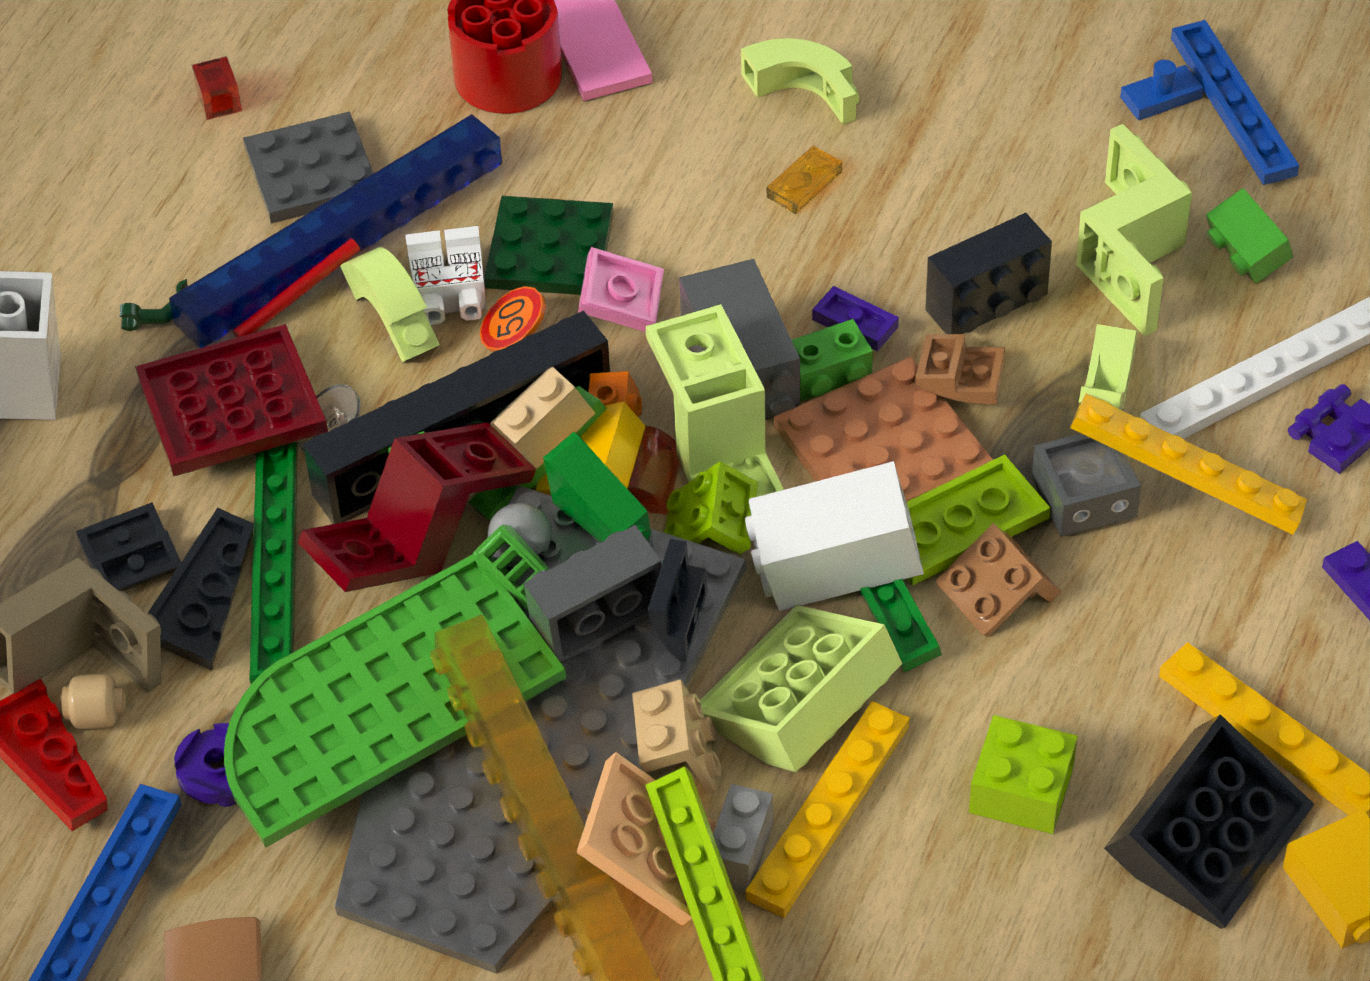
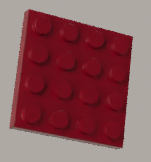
M286 324L135 366L139 383L173 477L328 432L325 416Z

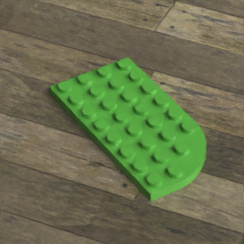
M472 554L278 660L264 670L243 694L229 722L225 738L224 766L230 790L236 803L266 848L566 679V671L508 590Z

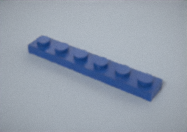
M1202 20L1172 28V42L1193 75L1204 87L1205 94L1262 184L1266 185L1298 176V162L1207 21Z
M139 785L29 981L85 980L181 807L179 795L147 785Z

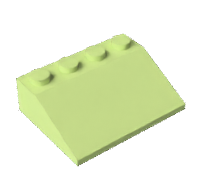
M796 605L699 701L704 717H711L716 732L767 765L797 772L863 706V703L880 686L888 681L889 677L902 665V662L884 624Z

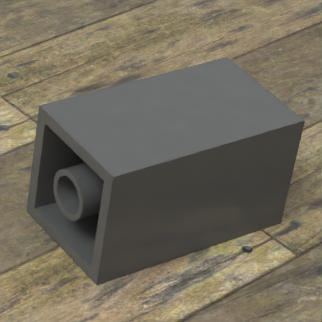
M750 259L679 277L681 316L722 305L765 389V420L774 418L776 415L799 406L800 358L755 260ZM700 345L689 348L690 351L696 353L706 350V348Z

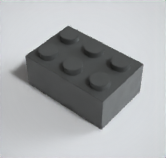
M636 525L624 531L615 532L608 536L605 541L586 551L574 553L567 561L549 570H542L523 583L530 622L560 663H563L649 617L648 607L662 566L661 560Z

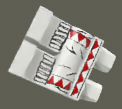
M472 226L444 230L449 266H444L440 231L406 234L411 278L427 306L424 312L430 325L441 324L446 320L445 313L460 312L461 318L466 321L480 319L482 309H486L487 306L479 227Z

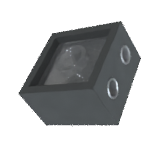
M1082 433L1034 445L1032 478L1041 497L1051 508L1050 516L1060 537L1137 517L1141 485L1125 454Z

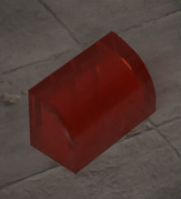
M645 425L628 490L648 513L668 515L667 501L674 491L679 466L676 454V441L666 432Z

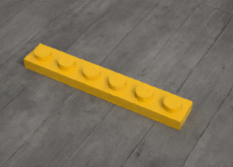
M1087 393L1083 397L1070 427L1071 429L1292 535L1298 528L1307 502L1306 498L1297 495L1290 489L1283 488L1260 477L1255 472L1245 470L1228 462L1215 453L1203 450L1185 441L1180 436L1172 435L1155 427L1142 418L1130 415L1104 400L1097 399Z
M1187 642L1160 666V678L1213 717L1221 714L1254 747L1348 816L1362 809L1368 817L1370 816V774L1204 653Z
M871 701L745 890L747 901L782 918L786 917L909 729V717Z

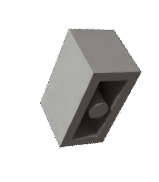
M731 784L713 836L733 890L746 893L745 890L756 875L773 826V794Z

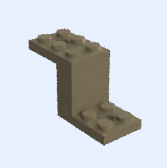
M76 558L0 603V683L15 694L94 646L148 692L161 684L160 624L153 615L146 614L137 607L125 592L118 591L108 583L97 569H91L82 560Z

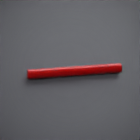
M352 238L232 330L234 336L237 338L258 331L340 267L341 264L360 251L358 244Z

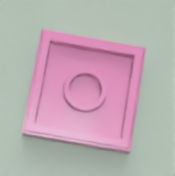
M591 247L587 256L578 312L584 310L589 316L646 332L645 326L655 324L657 320L664 269Z

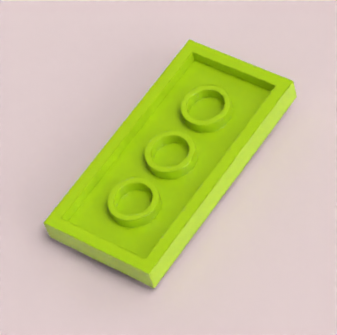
M1005 454L907 502L924 572L922 575L907 578V580L913 586L946 570L993 523L1012 537L1049 519L1051 508Z

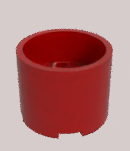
M450 0L447 12L454 83L458 93L466 102L487 112L510 114L535 108L553 96L562 80L558 11L554 0Z

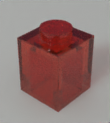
M227 56L192 65L196 91L207 120L242 111L238 85Z

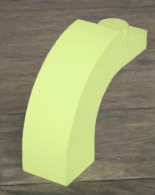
M793 38L772 39L741 48V75L757 98L786 88L806 89L821 96L843 125L856 120V104L859 103V94L852 83L853 66L835 50L820 43Z
M379 247L340 265L355 299L358 300L365 297L380 315L402 362L440 345L424 312L427 306L405 268L392 253Z
M1097 324L1089 371L1085 386H1081L1079 403H1081L1087 393L1123 411L1138 331Z

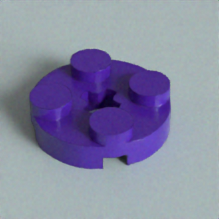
M229 723L213 724L214 729L206 730L202 733L199 728L188 734L175 752L174 761L179 787L188 796L197 801L210 804L218 803L223 807L233 806L237 803L227 781L225 766L219 769H212L209 764L210 761L218 762L221 758H224L225 738Z

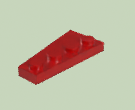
M40 678L17 693L0 700V758L71 831L108 811L107 798L87 761L83 760L79 754L77 743L71 732H67L61 721V714L56 704L52 703L47 695V688L42 679Z

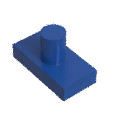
M1159 60L1154 64L1153 76L1121 87L1120 98L1139 121L1203 98L1204 87L1186 65L1176 68V65L1170 60Z

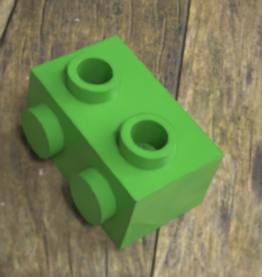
M1244 188L1206 214L1210 227L1206 233L1211 242L1218 250L1225 248L1231 255L1229 260L1235 270L1241 276L1247 273L1255 284L1293 258L1289 239Z
M853 319L791 340L800 358V402L815 396H822L872 373L873 351Z

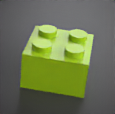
M993 715L971 782L969 813L1054 834L1075 765L1078 735Z

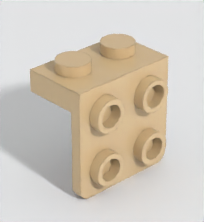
M681 679L632 693L639 764L645 773L687 761L707 794L717 792L716 777L721 776V768L718 757L712 750V742L717 741V734L711 717H704L698 696L695 693L690 694Z

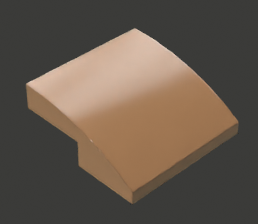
M926 334L915 377L916 385L931 393L957 401L997 405L1006 363L1005 347H966L965 334Z
M256 917L208 920L164 931L165 981H262L260 920Z

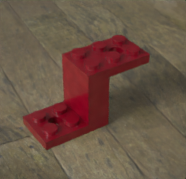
M489 423L394 438L367 518L304 529L301 532L298 544L344 592L437 574L443 569L469 495L471 493L530 483L537 469Z

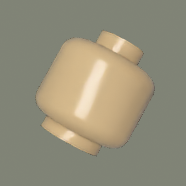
M107 673L76 675L70 680L69 686L62 688L61 703L63 717L65 720H70L72 725L78 730L111 728L117 721L118 713H125L124 687H117L114 678Z

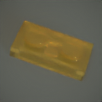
M813 145L766 187L767 198L797 214L842 173V161Z

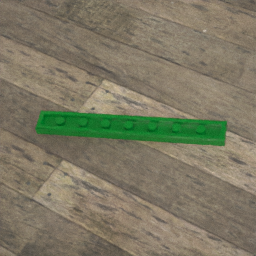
M298 441L256 453L250 684L272 664L294 652Z

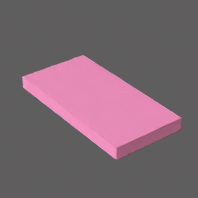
M554 0L558 11L561 55L583 101L652 83V72L615 0Z

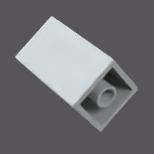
M0 271V419L56 420L61 352L52 273Z
M894 461L749 499L752 516L745 517V522L750 540L754 541L755 549L751 550L757 574L761 576L766 597H774L779 611L794 608L796 605L802 606L860 591V588H872L894 582V580H903L924 574L909 508Z

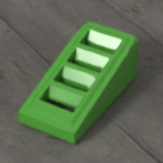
M501 525L473 554L528 610L524 584L520 585L516 580L530 567L535 572L526 581L530 580L536 573L542 570H549V568L511 525ZM507 542L510 547L497 559L494 554ZM519 554L523 559L508 572L505 567Z

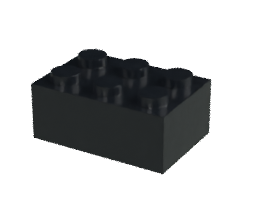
M1025 212L929 256L927 261L925 310L946 334H963L972 332L978 326L993 319L1004 317L1023 305L1038 301L1048 294L1052 249L1051 239Z

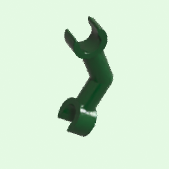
M187 279L180 281L176 286V295L161 309H142L134 303L121 304L119 317L122 318L121 329L134 331L139 329L142 324L169 323L185 307L192 308L200 304L202 300L201 287H198L191 294H186L188 292Z

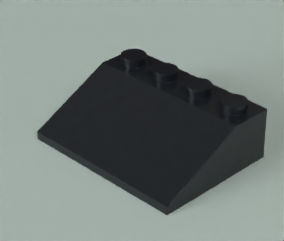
M1220 714L1192 731L1104 849L1134 878L1222 929L1228 925L1314 806V803Z

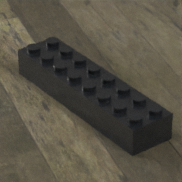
M583 310L535 334H530L506 348L494 351L489 356L468 366L461 367L447 376L425 384L396 400H391L369 413L355 417L348 423L329 432L317 435L312 440L303 443L312 496L332 524L346 522L370 510L389 456L388 449L392 447L394 438L416 435L423 431L428 433L482 423L490 424L551 367L555 368L575 388L580 386L588 392L590 373L610 372L608 339Z

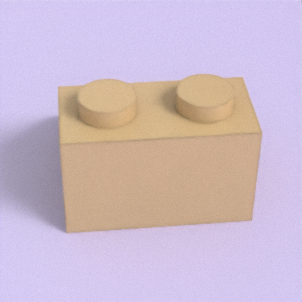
M551 367L500 413L490 425L537 469L544 463L543 457L572 432L576 433L596 413L578 390L555 368Z

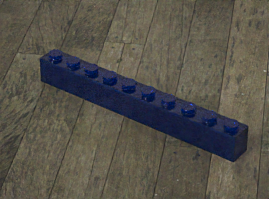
M473 114L469 115L169 297L174 324L199 348L208 346L214 341L221 339L352 238L360 247V251L397 228L406 225L410 220L426 210L435 207L439 202L452 194L464 189L486 173L492 172L502 164L500 137Z

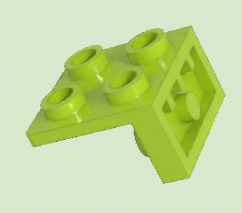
M722 461L717 462L706 471L700 472L689 483L675 489L671 493L667 501L668 516L663 533L697 544L708 537L741 555L750 549L751 546L745 517L752 516L749 499L757 497L758 482Z

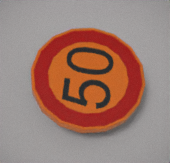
M524 286L513 289L500 297L490 307L481 324L480 338L486 348L491 352L501 350L530 334H534L541 324L546 310L543 295L535 288Z

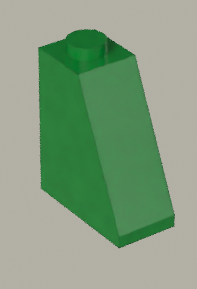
M572 432L543 457L553 504L599 542L605 541L608 536L615 532L624 531L634 525L637 526L644 538L648 540L649 535H651L648 511L575 432Z

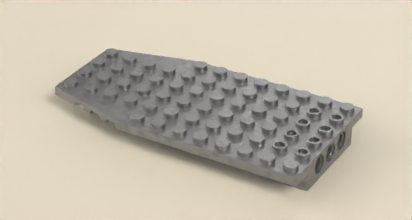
M518 486L508 504L528 503L540 509L546 515L552 526L551 538L547 552H540L538 556L549 569L567 561L574 553L586 551L601 543L554 505L550 495ZM651 529V535H649L647 542L660 558L661 563H663L670 539L687 542L690 566L706 568L708 593L687 662L678 660L669 652L657 636L650 617L561 663L566 671V679L365 791L362 794L335 903L337 915L497 974L533 932L532 927L545 912L549 913L559 902V895L572 880L577 881L587 869L589 861L579 855L577 849L605 761L617 752L644 771L639 764L632 693L680 679L687 688L746 570L745 559ZM506 566L505 568L510 572L514 567ZM530 567L516 581L522 585L535 571ZM511 594L516 603L519 605V607L525 613L527 618L530 620L528 610Z

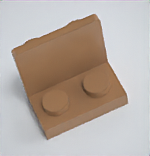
M994 523L936 580L939 587L979 632L986 637L990 636L1029 596L1034 598L1038 594L1051 603L1062 592L1009 534Z

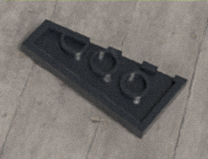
M217 507L148 611L160 624L161 648L212 670L252 539L254 523Z

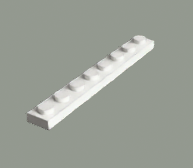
M1370 297L1140 413V418L1155 427L1184 439L1370 343Z

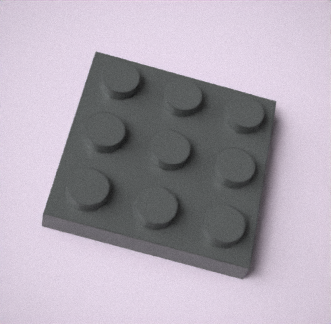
M350 111L243 138L245 151L271 223L379 196L377 181Z

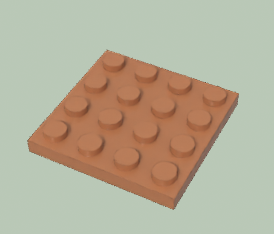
M911 357L774 416L775 429L815 482L894 461L906 502L993 460L942 396L931 393L916 385L915 377L918 365Z

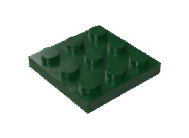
M501 196L484 276L485 288L513 290L526 286L535 288L538 292L581 295L587 256L591 247L607 252L614 215L613 203Z

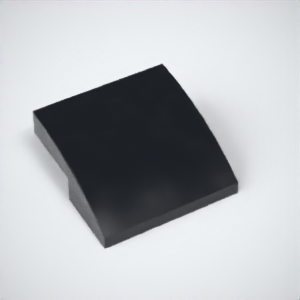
M153 502L76 531L77 539L90 568L97 569L104 579L118 591H124L176 571L181 563L168 531H165Z
M670 539L648 612L652 626L664 646L678 660L687 662L708 593L706 568L690 566L687 542Z

